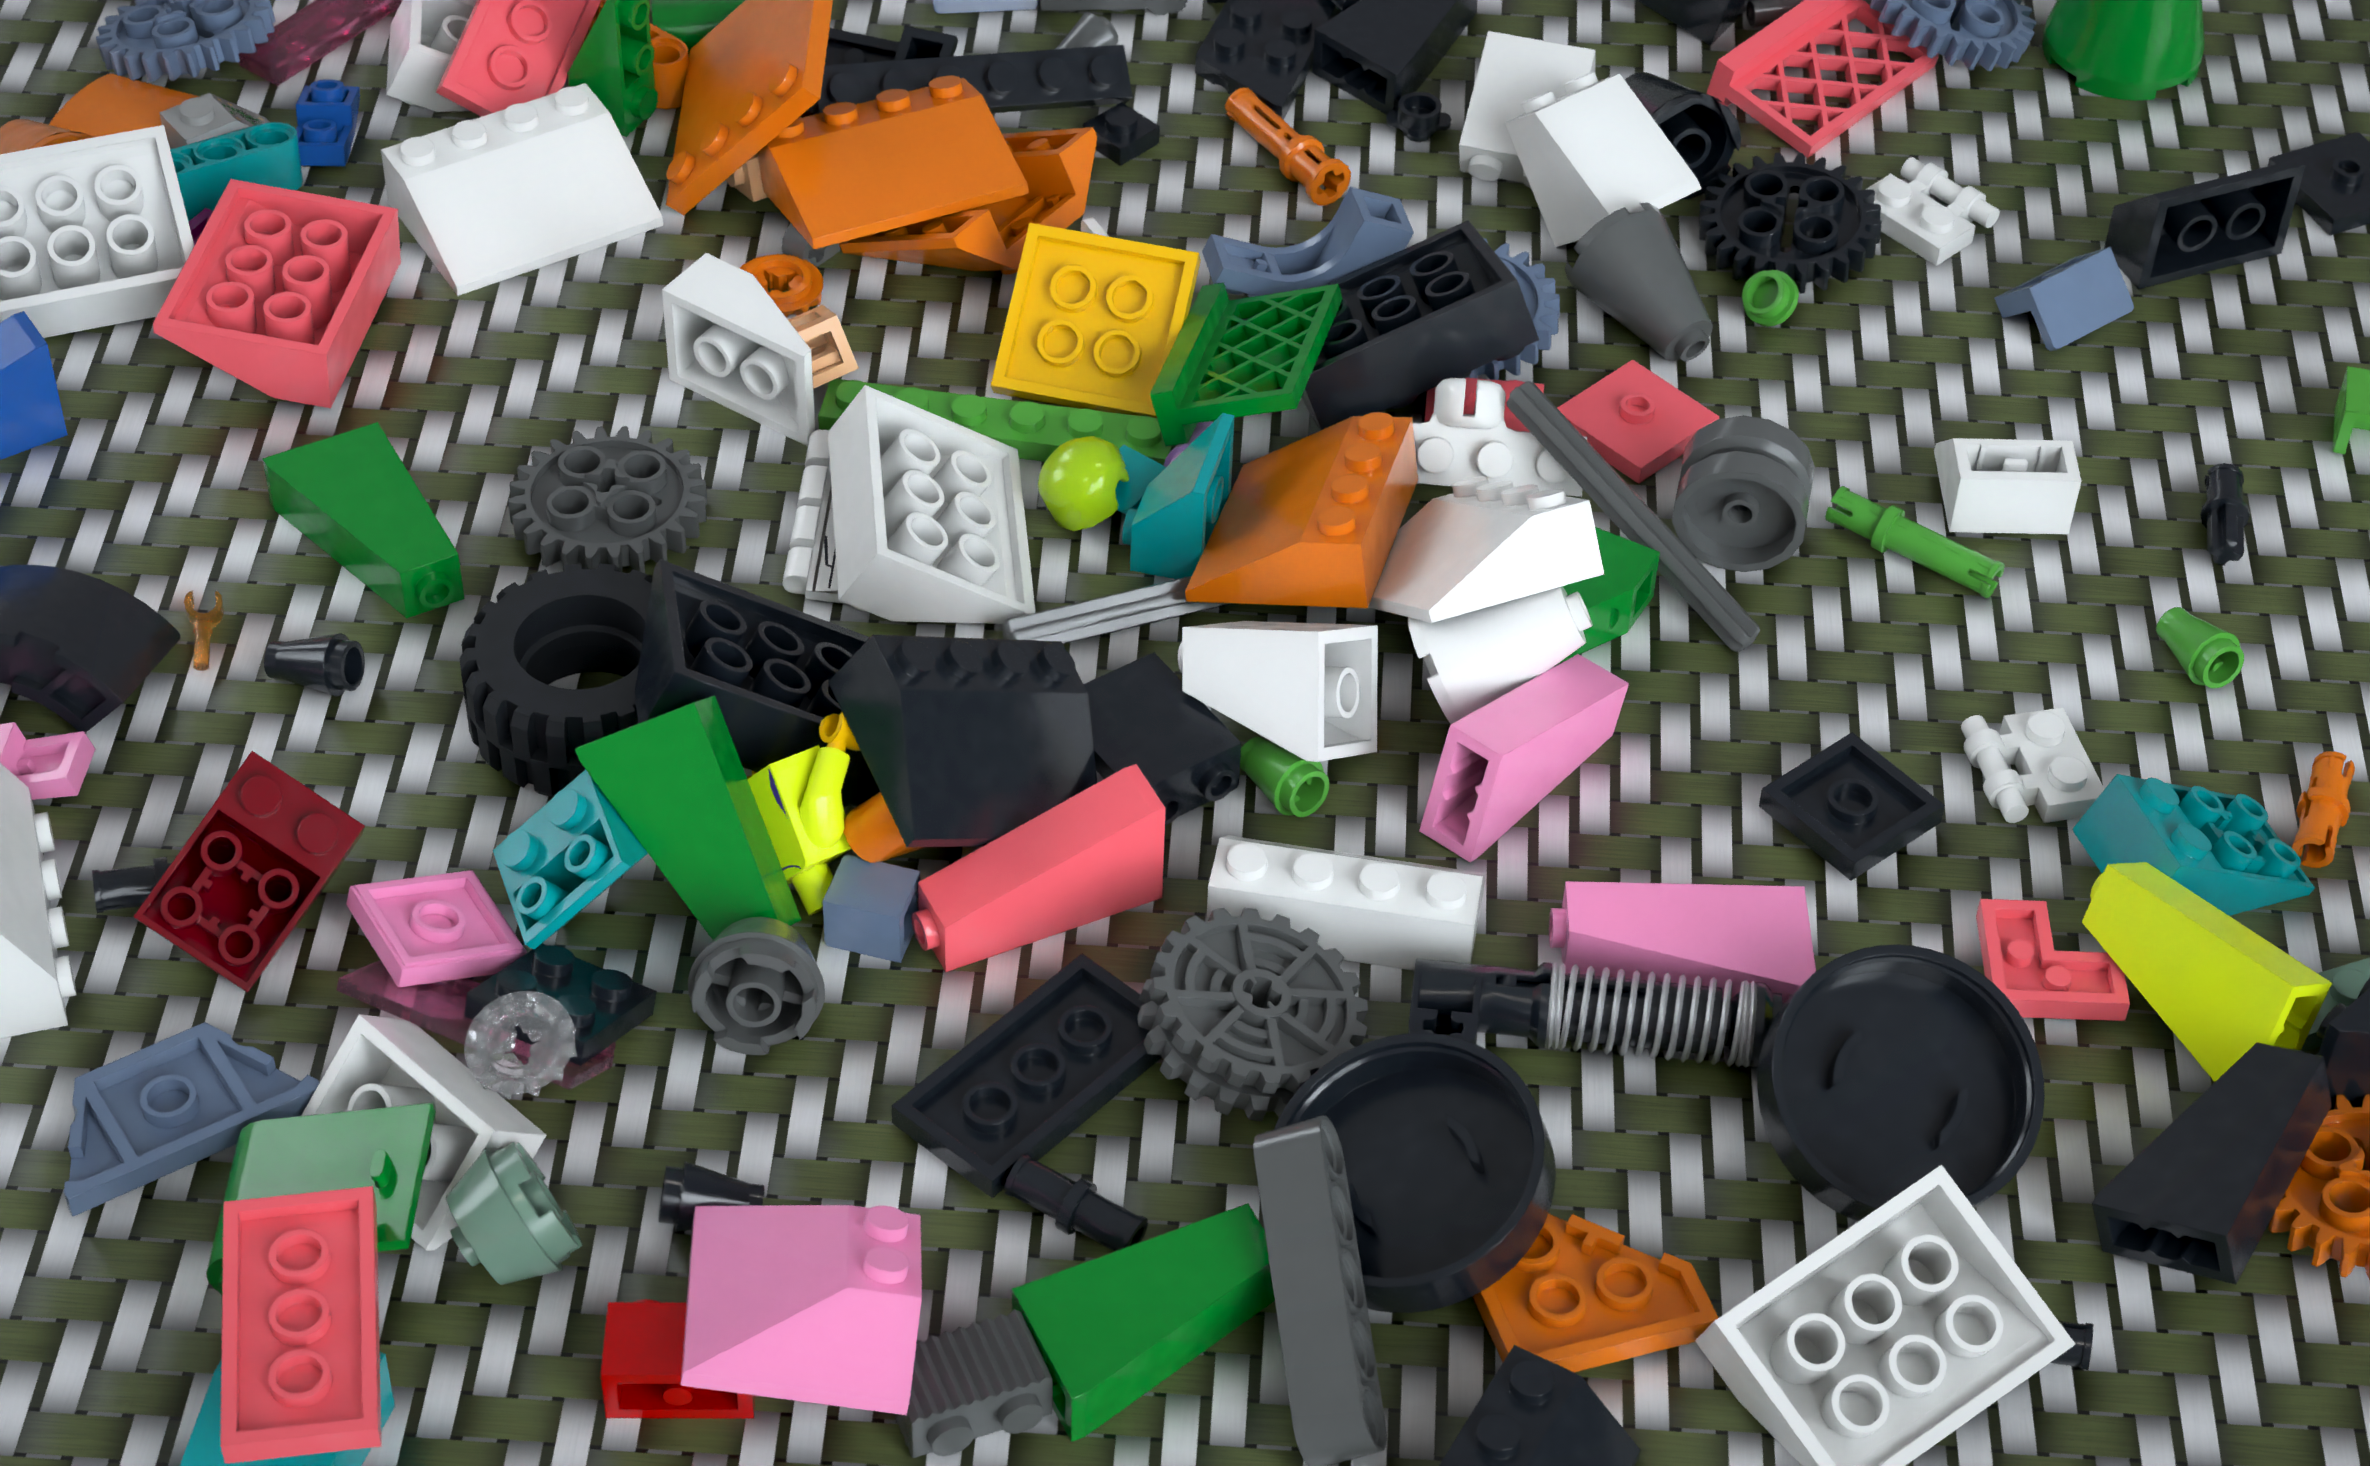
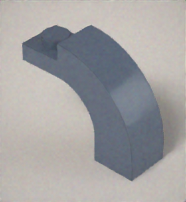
M1350 187L1330 223L1317 235L1302 243L1288 247L1273 248L1211 234L1202 253L1213 284L1224 282L1228 293L1236 295L1246 293L1249 297L1324 286L1405 249L1414 231L1400 199Z

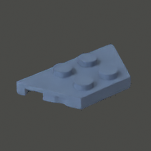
M206 1022L76 1077L72 1102L75 1120L70 1125L68 1143L71 1156L69 1181H65L64 1194L71 1215L74 1217L236 1145L241 1130L252 1122L301 1116L320 1082L309 1075L300 1081L276 1069L274 1057L253 1046H242L235 1043L231 1035Z

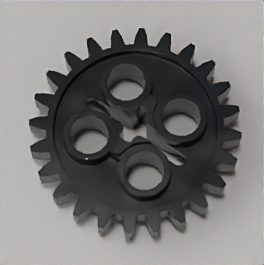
M1775 153L1774 161L1770 164H1766L1760 157L1754 156L1751 169L1735 163L1733 164L1732 176L1719 173L1717 175L1716 187H1706L1705 201L1700 202L1699 240L1705 241L1704 252L1706 255H1717L1716 267L1718 269L1733 266L1732 279L1739 280L1748 274L1753 276L1761 271L1779 270L1795 281L1800 294L1805 293L1807 282H1814L1822 290H1827L1830 276L1845 283L1848 281L1849 269L1862 272L1864 270L1865 258H1874L1876 244L1880 242L1882 224L1880 220L1881 205L1874 204L1875 191L1873 189L1862 190L1863 178L1861 176L1845 179L1846 166L1844 165L1838 166L1831 171L1825 169L1826 158L1824 157L1810 165L1805 163L1803 153H1798L1794 162H1786L1781 153ZM1791 193H1798V206L1795 213L1791 249L1788 252H1782V236L1785 230L1789 195Z

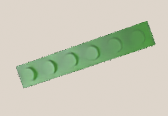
M834 379L830 381L818 415L819 429L830 430L860 390L866 385L1018 449L1019 459L1045 462L1058 446L1068 440L1087 436H1095L1115 444L1118 449L1124 444L1164 465L1168 454L1175 448V445L1165 446L1158 420L1150 416L1054 406L1030 401L997 399L973 394L940 392L916 387L883 385L859 380Z

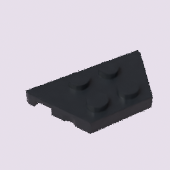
M1227 0L1196 54L1195 73L1212 84L1224 87L1230 95L1240 88H1249L1263 103L1284 120L1313 65L1315 29L1341 13V10L1331 0Z

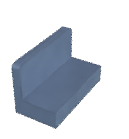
M2111 247L2074 257L1995 297L2002 318L2031 311L2046 349L2049 351L2060 349L2134 309L2133 301Z

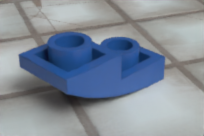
M332 79L313 82L310 86H304L296 103V131L301 166H346L357 125L360 87L344 86L343 82Z

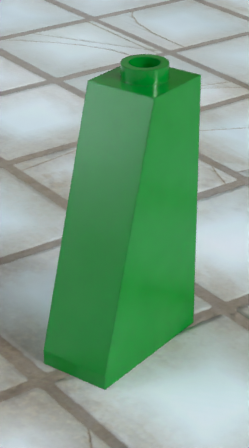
M378 422L262 458L270 504L274 511L405 618L465 599L459 554Z
M716 696L688 704L575 748L580 763L712 940L731 924L746 918L767 917L782 921L790 926L801 921L800 914Z
M1248 1203L1012 1288V1311L1015 1309L1022 1312L1052 1377V1407L1071 1442L1086 1437L1275 1301L1265 1229Z

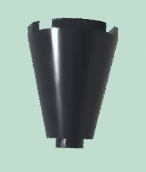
M1647 72L1635 73L1625 79L1628 86L1698 179L1701 189L1681 199H1691L1704 194L1707 186H1716L1719 173L1728 175L1731 170L1728 163L1734 150L1739 151L1741 135L1738 120L1721 100Z

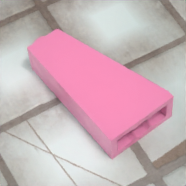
M1577 654L1452 723L1448 730L1419 831L1468 862L1477 859L1613 736L1629 683Z
M1565 881L1562 908H1551L1550 948H1561L1562 962L1566 966L1565 973H1571L1572 966L1577 964L1580 974L1586 975L1587 968L1592 965L1595 969V976H1602L1603 969L1607 967L1610 970V977L1617 978L1618 971L1622 968L1625 971V979H1632L1633 972L1638 970L1641 974L1640 980L1648 981L1649 973L1653 971L1656 974L1657 982H1663L1664 975L1669 973L1671 975V983H1679V977L1684 974L1686 984L1694 985L1695 978L1699 975L1702 979L1701 986H1709L1710 980L1715 977L1717 987L1722 988V998H1724L1725 982L1729 978L1732 981V997L1740 992L1741 982L1747 980L1749 983L1752 981L1755 983H1765L1773 993H1782V1002H1787L1789 995L1794 994L1816 972L1805 886Z

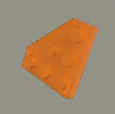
M1548 1214L1537 1239L1523 1258L1500 1280L1473 1296L1502 1363L1512 1347L1516 1345L1572 1372L1693 1343L1719 1317L1692 1263L1668 1253H1664L1661 1260L1624 1245V1235L1573 1214L1568 1221Z

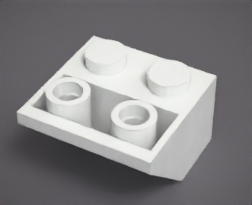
M1952 438L1936 443L1934 455L1949 532L2020 533L2034 535L2069 534L2081 485V476L2073 441Z

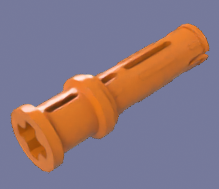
M1240 88L1230 95L1225 104V109L1229 111L1226 113L1227 116L1238 123L1279 160L1282 175L1292 182L1299 181L1306 188L1308 198L1317 205L1326 206L1342 197L1351 181V171L1344 162L1339 159H1331L1326 155L1322 143L1312 135H1300L1249 88ZM1323 185L1326 189L1323 190L1319 186Z

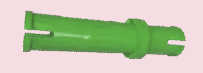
M1841 486L1831 502L1837 504L1836 508H1827L1826 521L1836 523L1871 540L1872 548L1882 553L1888 549L1980 593L1985 598L1991 596L1999 583L1993 580L1995 575L2002 577L2004 572V563L1988 558L1905 518V511L1894 505L1885 508L1850 491L1845 486Z

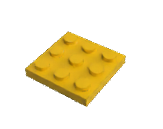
M1029 223L990 385L993 393L1079 409L1087 408L1095 411L1157 418L1150 392L1189 314L1201 262L1199 253Z

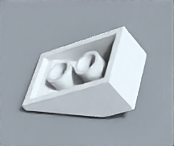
M402 0L390 25L386 95L400 99L407 104L418 105L436 112L469 111L436 93V90L476 0Z
M705 253L662 289L669 380L808 446L810 434L815 431L811 349L753 274Z

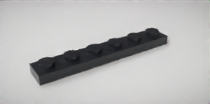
M1124 45L825 65L821 98L812 106L813 115L823 113V109L830 104L838 102L859 104L875 100L877 94L886 90L905 89L911 91L927 87L931 80L942 76L964 77L982 94L991 113L1127 103L1133 95Z

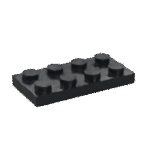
M1082 953L891 1105L892 1124L989 1197L994 1198L1004 1189L1010 1171L1022 1155L1029 1154L1036 1161L1041 1159L1162 1058L1161 1055L1148 1054L1143 1044L1148 1032L1151 1030L1138 1027L1137 1015L1141 1006L1145 1003L1139 1000L1140 994Z

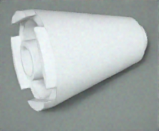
M1563 586L1433 623L1408 617L1409 631L1419 659L1425 658L1431 677L1427 678L1428 683L1450 724L1550 670L1586 643L1583 630L1593 626L1580 593L1577 591L1568 595Z

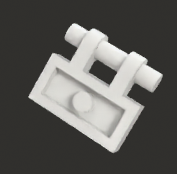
M1914 157L1906 160L1901 168V176L1909 180L1910 183L1889 174L1867 188L1875 191L1874 204L1881 205V232L1936 266L1972 243L1976 226L1971 223L1973 220L1985 228H1990L1995 224L2000 214L1998 208L1986 202L1984 193L1972 186L1961 187L1948 179V173L1943 168L1934 163L1925 165ZM1936 197L1940 199L1941 201L1948 204V206L1945 207L1941 205L1940 203L1933 200V198Z
M2063 707L2004 715L2000 735L1996 730L1989 729L1985 719L1980 715L1970 716L1961 725V730L1966 738L1964 751L1972 766L1981 769L1985 778L1983 784L1985 795L1992 807L2000 809L2006 822L2016 823L2023 820L2029 813L2027 806L2035 805L2043 823L2082 818L2104 790ZM2015 764L2019 774L2017 771L2009 769L2007 765Z

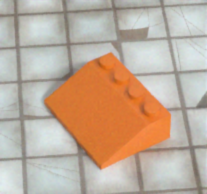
M938 77L931 80L929 86L911 91L905 89L886 90L877 94L875 100L859 104L851 102L830 104L823 109V113L797 118L757 153L764 193L813 249L1029 194L1028 184L982 94L964 77Z
M1382 412L1352 416L1244 464L1185 590L1186 602L1368 608L1418 482L1412 417H1392Z

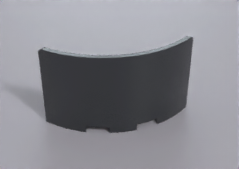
M8 565L0 567V683L12 685V693L27 697L57 713L78 732L84 731L86 733L124 703L181 638L178 630L146 603L101 579L77 571L52 566Z

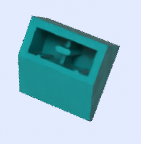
M586 769L493 849L525 945L532 949H536L565 926L648 854Z

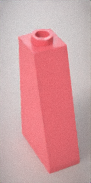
M1138 765L1128 766L919 881V911L913 912L911 916L918 943L924 951L932 949L945 972H949L1161 899L1163 896L1165 806Z

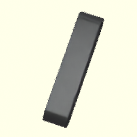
M1323 1115L1258 1134L1254 1137L1253 1143L1293 1429L1300 1454L1308 1466H1329L1382 1452L1387 1444L1386 1423L1344 1155L1338 1134L1332 1122Z

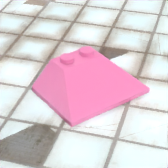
M852 1205L695 1206L692 1224L681 1386L907 1415L922 1301L921 1215L904 1213L897 1208L882 1205L871 1208Z

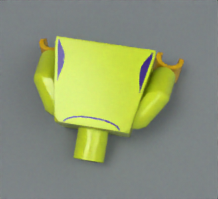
M843 712L840 715L833 713L821 721L819 735L823 742L828 743L827 747L820 748L817 745L771 763L759 772L752 771V775L747 776L788 885L793 883L808 915L823 910L822 901L834 877L828 864L852 849L844 834L846 814L842 805L841 789L850 762V756L845 753L846 749L860 751V748Z

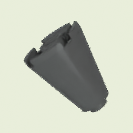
M1648 202L1640 203L1645 211L1630 214L1625 207L1616 210L1596 223L1575 245L1574 249L1579 254V257L1574 267L1568 262L1566 263L1565 272L1567 279L1575 289L1669 361L1680 359L1682 361H1689L1694 359L1709 345L1710 339L1708 337L1712 332L1713 325L1664 215L1656 206Z

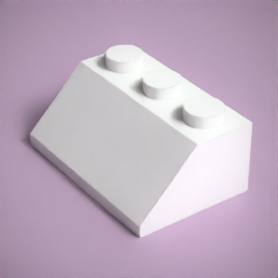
M359 1014L301 1116L432 1103L436 1114L411 1238L424 1250L434 1251L452 1238L450 1230L458 1226L448 1207L446 1196L484 1149L487 1148L493 1153L501 1147L505 1148L513 1142L515 1144L519 1142L533 1159L546 1134L413 1021Z

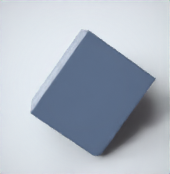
M845 855L841 859L822 901L825 944L829 947L901 963L914 934L911 919L912 913L919 911L918 882L921 881L920 871L883 862L870 863L857 856Z

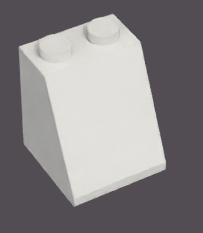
M1488 31L1459 143L1460 171L1470 173L1475 178L1484 181L1505 179L1524 183L1531 188L1505 122L1525 114L1521 104L1550 91H1553L1555 99L1567 95L1564 84L1595 72L1596 50Z
M1595 72L1576 78L1564 84L1567 95L1555 99L1553 91L1530 99L1521 104L1525 114L1505 122L1555 247L1580 240L1596 223L1625 207L1630 214L1645 211L1640 203L1648 202L1660 209L1701 189L1697 177L1620 74L1598 81Z
M1238 621L1182 627V642L1178 649L1177 658L1178 666L1182 673L1183 692L1305 761L1320 762L1377 752L1378 625Z

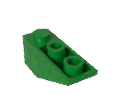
M607 0L568 71L569 87L586 83L610 112L620 134L624 137H627L644 120L649 119L657 109L658 93L655 89L654 48L651 45L649 22L651 7L649 0Z
M1595 527L1604 574L1563 586L1568 595L1577 591L1580 593L1593 626L1583 630L1586 643L1558 664L1629 632L1654 596L1660 556L1659 551Z

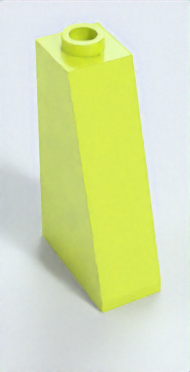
M2149 863L2107 864L2105 871L2096 879L2090 893L2091 902L2082 923L2214 1082L2257 1042L2301 1051L2332 982Z

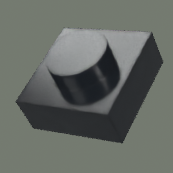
M1123 102L1083 124V128L1093 127L1096 132L1097 143L1095 150L1119 166L1159 144L1160 126Z

